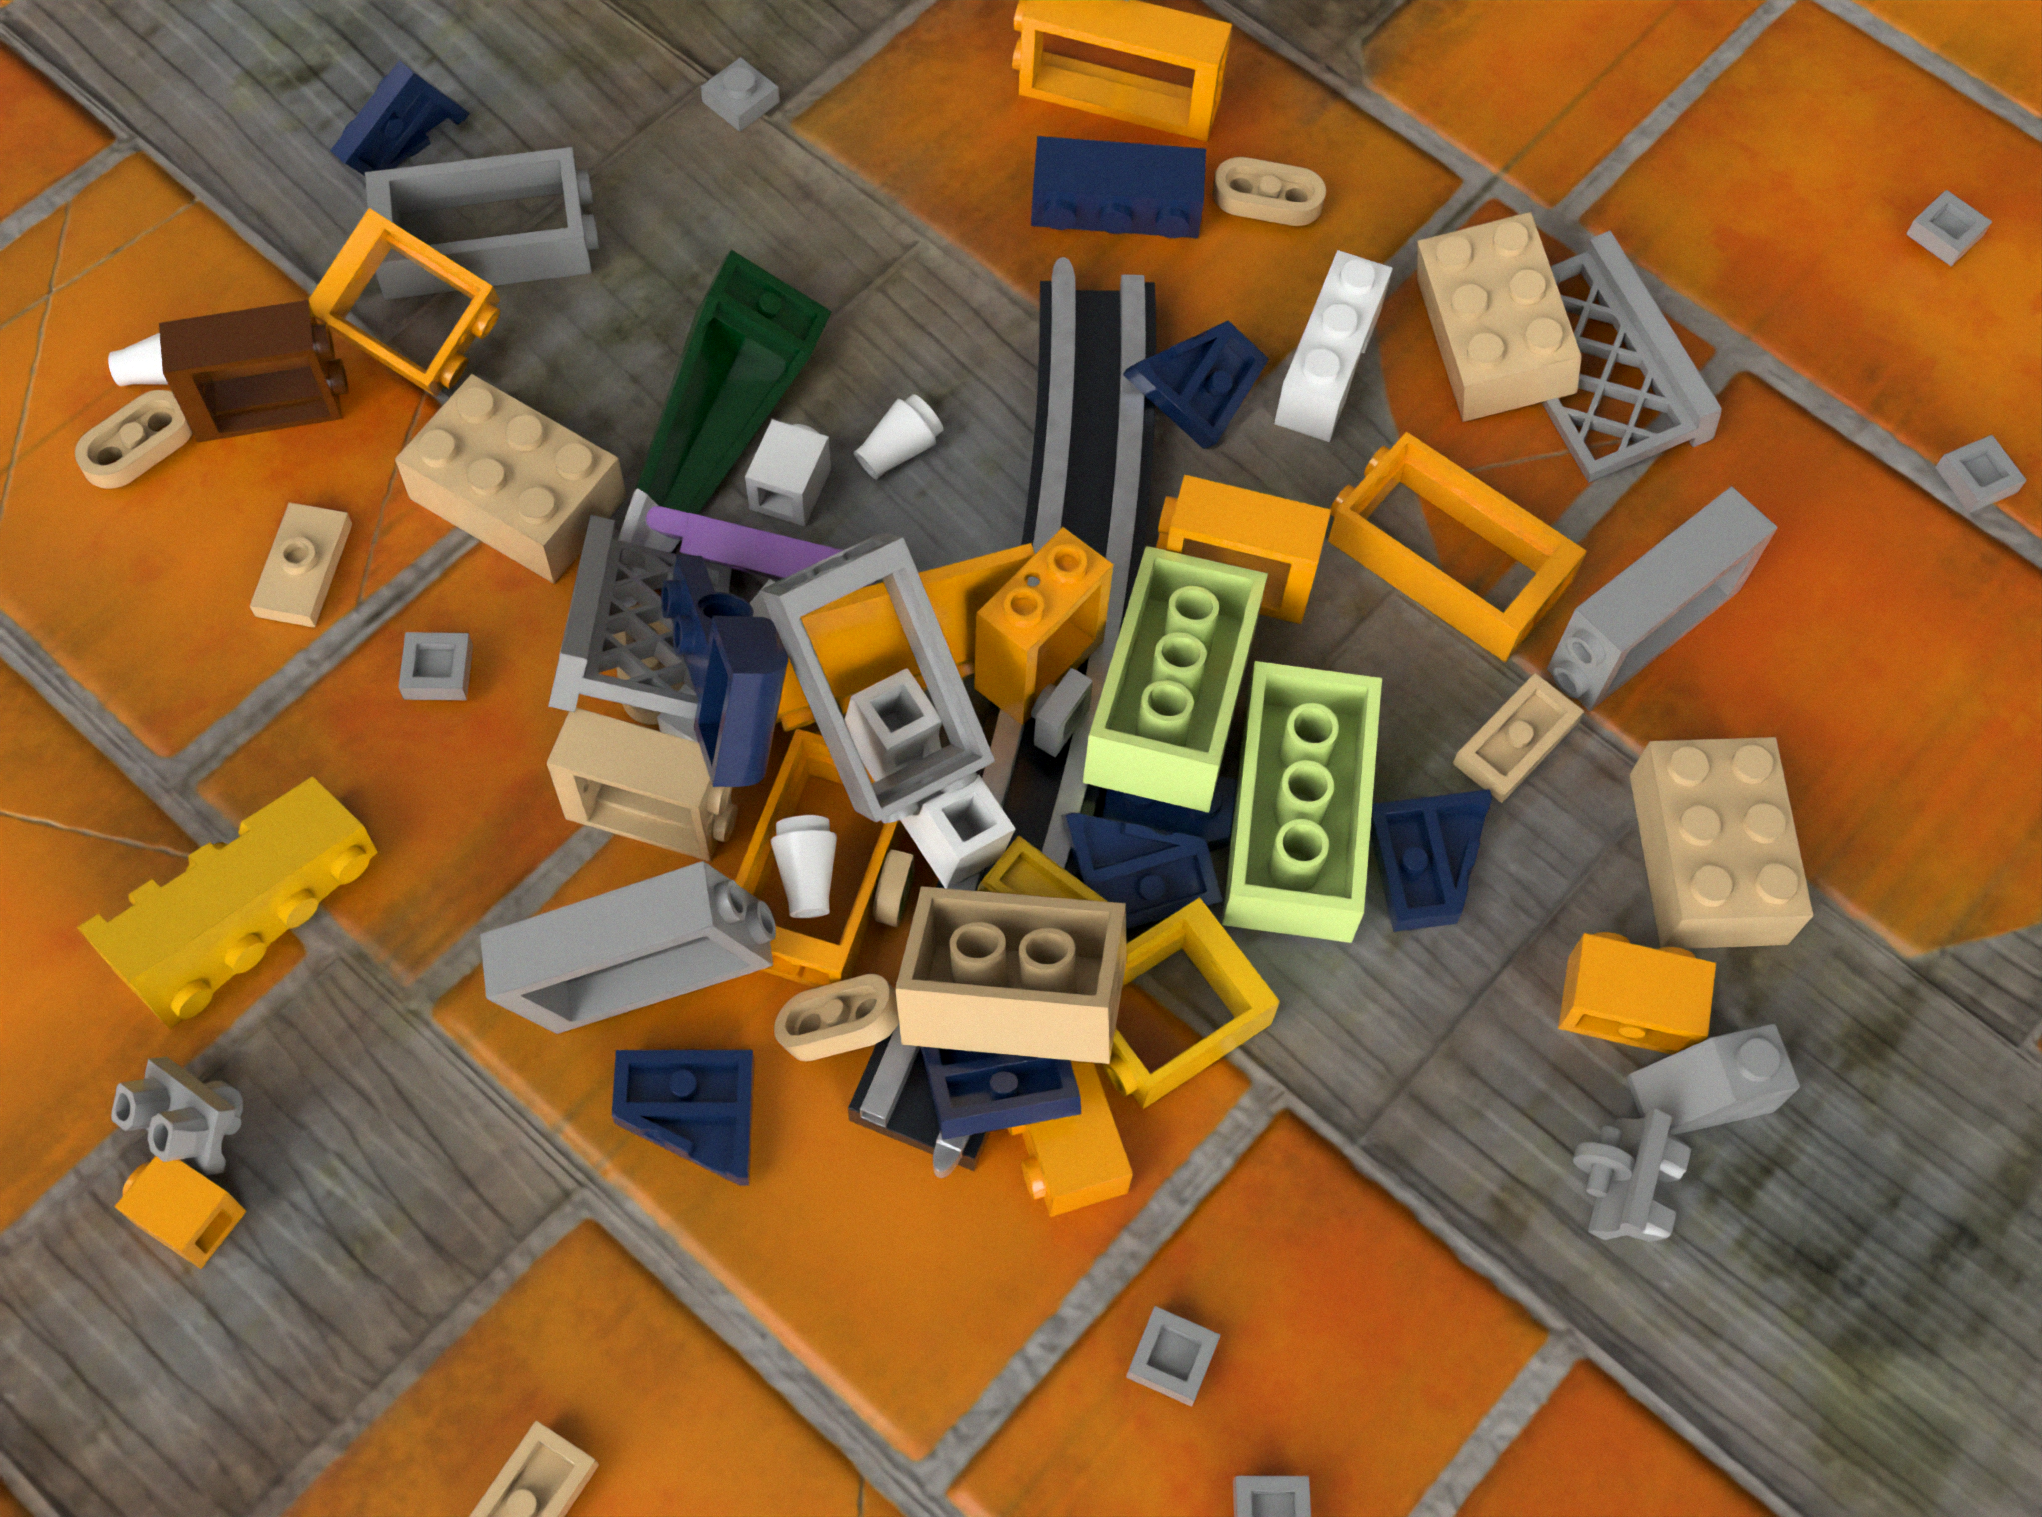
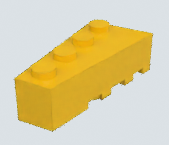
M313 776L243 820L238 831L240 837L231 843L219 842L212 844L209 842L188 856L189 865L186 872L163 887H160L151 879L129 893V901L133 906L115 918L106 922L98 913L77 927L115 973L169 1029H172L182 1019H189L200 1013L209 1004L213 993L236 973L240 974L254 967L262 959L266 948L289 928L299 927L308 921L317 910L320 901L340 884H348L357 879L367 868L370 859L378 853L364 825Z

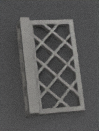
M1608 231L1589 239L1588 251L1550 266L1557 287L1559 282L1578 274H1582L1591 289L1587 301L1564 295L1560 296L1566 312L1581 315L1574 332L1580 352L1608 359L1601 379L1579 373L1578 388L1595 393L1588 413L1564 407L1559 398L1541 402L1588 483L1686 441H1689L1692 447H1696L1714 439L1722 408L1612 232ZM1596 298H1597L1598 302L1600 303V305L1594 304ZM1588 318L1613 324L1618 333L1613 346L1581 337ZM1623 342H1624L1625 346L1627 347V349L1621 348ZM1615 362L1640 368L1645 376L1641 391L1608 382ZM1650 386L1656 395L1648 393ZM1603 395L1635 404L1628 425L1595 416ZM1643 407L1667 413L1675 427L1659 434L1635 426ZM1575 425L1582 427L1580 434ZM1589 430L1623 438L1619 450L1595 460L1585 444ZM1630 441L1637 442L1631 446H1628Z
M590 515L548 707L575 712L579 694L695 720L698 704L697 696L677 692L670 687V685L684 682L695 692L684 657L676 655L674 651L672 620L663 617L661 597L653 591L662 588L664 580H673L676 555L678 554L612 539L615 520ZM704 561L715 592L729 593L732 568ZM624 565L641 568L648 573L635 576ZM632 597L642 607L629 610L619 600ZM660 621L671 631L658 635L647 624ZM626 631L637 642L622 645L612 635ZM654 656L666 667L652 671L641 660ZM619 667L631 678L625 680L598 673Z

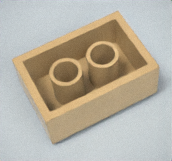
M1532 212L1417 241V281L1463 422L1577 393L1582 356Z
M473 374L465 380L395 458L411 500L553 584L557 582L582 552L590 515L610 519L627 498L618 457Z
M1776 737L1649 741L1630 773V780L1660 948L1677 947L1689 949L1788 945L1814 915Z
M921 886L895 988L901 1044L1110 1064L1127 960L1126 903Z

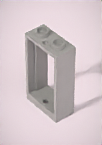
M573 147L365 172L368 209H372L400 228H402L400 213L564 193L567 228L432 244L429 246L492 286L592 273L589 250L599 249V240L594 214L584 215L583 205L593 204L592 189L588 169L577 170ZM392 248L375 272L384 300L458 291Z
M1731 486L1575 609L1546 670L1553 675L1557 686L1562 692L1571 698H1577L1589 711H1592L1737 594L1778 527Z
M879 533L760 589L773 623L856 812L874 822L880 820L882 823L899 821L918 810L919 804L917 801L939 790L942 793L960 790L978 778L976 771L995 762L904 537ZM882 578L946 731L950 745L871 784L800 617Z
M701 861L480 934L486 999L559 1034L774 966L770 941L774 940L776 936L774 918L764 901H760L740 887L734 880L727 878L705 861Z

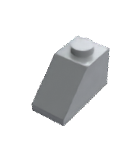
M1776 1024L1709 1038L1630 1073L1627 1077L1640 1117H1646L1648 1110L1654 1108L1672 1116L1669 1133L1672 1135L1774 1113L1800 1088Z

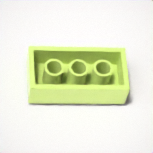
M1145 547L1089 733L1083 783L1209 813L1259 618L1268 573L1154 547Z
M1259 661L1254 662L1245 700L1222 925L1352 943L1363 917L1365 907L1382 678Z

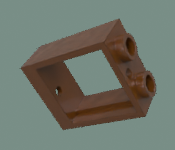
M309 300L159 323L163 375L197 443L342 419L339 395L349 393L344 364L341 358L335 359L334 344L328 323H317ZM306 356L310 366L213 382L209 371Z

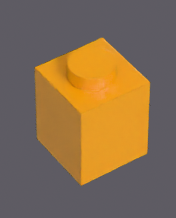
M157 1156L151 1162H145L133 1171L123 1187L122 1198L114 1206L137 1227L199 1269L204 1267L247 1212L226 1190L181 1160L163 1162Z

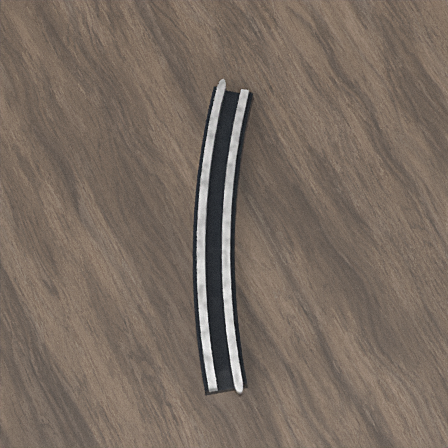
M1061 257L1055 262L1052 281H1040L1037 406L1030 483L1021 545L1032 543L1036 554L1064 527L1114 564L1104 642L1077 669L1078 672L1093 680L1090 710L1058 755L1054 757L1034 745L1035 718L1030 717L1022 726L990 701L983 733L995 762L976 771V773L981 776L1015 827L1006 850L1019 835L1078 879V872L1070 850L1071 846L1061 815L1076 812L1095 817L1102 787L1083 783L1088 738L1144 553L1155 422V404L1125 378L1123 373L1128 367L1156 355L1155 282H1145L1144 275H1121L1120 291L1075 290L1073 266L1067 258ZM1029 577L1027 584L1036 586L1040 581L1035 577ZM996 862L948 889L977 891L980 882ZM938 880L936 888H945L941 881ZM899 1023L890 1036L876 1043L848 1106L849 1121L933 1154V1171L938 1178L948 1176L957 1165L975 1171L991 1131L942 1140L921 1046L901 1044Z

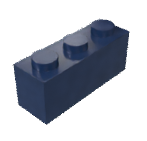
M1037 136L1031 226L1050 227L1056 230L1104 231L1111 234L1158 235L1166 238H1198L1204 204L1206 149Z

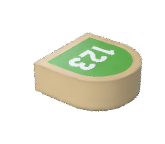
M892 849L890 853H887L874 898L872 916L875 918V922L894 927L900 926L916 876L914 856L912 854Z

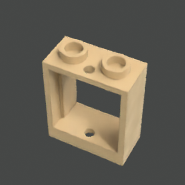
M576 708L575 712L569 711L547 760V766L565 819L710 862L718 841L726 843L730 839L735 827L738 807L732 804L731 801L732 787L712 786L699 743L580 708Z

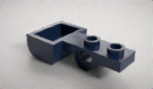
M676 555L673 580H664L661 609L663 617L672 620L674 651L676 655L684 656L698 698L694 731L712 786L745 787L760 782L766 775L788 663L786 650L772 620L765 617H753L754 610L752 606L739 596L715 592L702 556Z

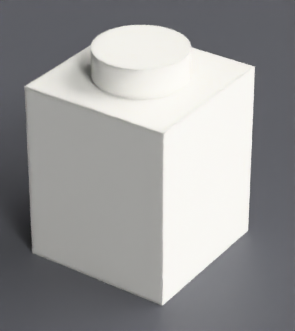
M772 419L745 476L749 510L806 527L831 471L829 436L819 434L813 428L803 424L789 425Z

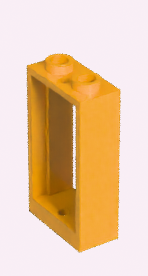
M1019 0L1014 18V30L1021 32V36L1014 50L1012 69L1020 71L1019 95L1207 142L1221 102L1233 24L1138 0ZM1043 32L1195 69L1193 89L1042 51Z
M1407 431L1391 449L1386 446L1380 447L1365 468V478L1356 488L1351 484L1345 486L1330 508V515L1334 517L1328 538L1329 543L1505 663L1573 582L1587 550ZM1399 482L1536 573L1504 613L1366 520Z
M796 728L735 879V882L759 900L776 860L770 842L773 837L777 836L776 823L782 819L793 817L809 775L843 784L821 731L811 733ZM866 769L871 784L875 783L874 779ZM901 820L884 823L839 944L836 945L775 926L776 936L774 940L770 941L774 966L760 971L814 988L851 978L873 918L874 898L886 855L890 853L891 849L898 851L906 830Z

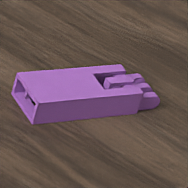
M662 506L651 508L646 515L647 525L652 530L669 538L682 541L680 553L702 556L703 560L779 581L843 551ZM877 581L872 582L866 586L874 585Z

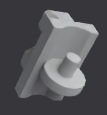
M167 1056L150 1058L147 1062L143 1080L121 1082L117 1085L111 1117L112 1121L124 1131L145 1128L149 1132L147 1140L150 1145V1151L163 1162L184 1159L204 1176L224 1172L226 1161L221 1153L222 1140L224 1135H232L239 1130L241 1126L240 1116L243 1111V1098L238 1090L225 1081H212L203 1084Z
M1654 1108L1648 1110L1647 1116L1644 1118L1617 1119L1614 1127H1602L1598 1143L1584 1142L1576 1146L1573 1163L1579 1169L1590 1174L1586 1191L1596 1196L1588 1229L1589 1233L1603 1240L1628 1235L1648 1242L1666 1239L1672 1234L1677 1211L1674 1209L1673 1204L1654 1195L1657 1179L1664 1183L1680 1180L1687 1171L1692 1150L1690 1146L1669 1133L1672 1116Z

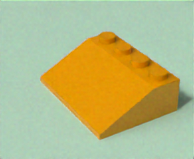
M1032 543L918 573L962 681L975 677L976 613L1035 555ZM884 582L860 588L800 617L836 702L840 705L842 714H846L852 695L906 668L909 669L923 692L928 690ZM789 657L776 723H782L784 731L794 730L816 722Z

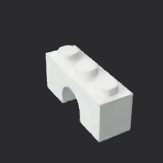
M1337 250L1284 380L1274 424L1330 442L1346 402L1361 353L1366 351L1380 315L1392 267Z
M908 668L851 696L844 720L860 758L875 782L942 749L939 740V730L942 725L941 719ZM978 775V778L973 783L960 790L949 793H942L939 790L917 801L919 804L918 810L910 816L901 819L902 824L946 889L997 862L1004 854L1015 831V827L980 775Z

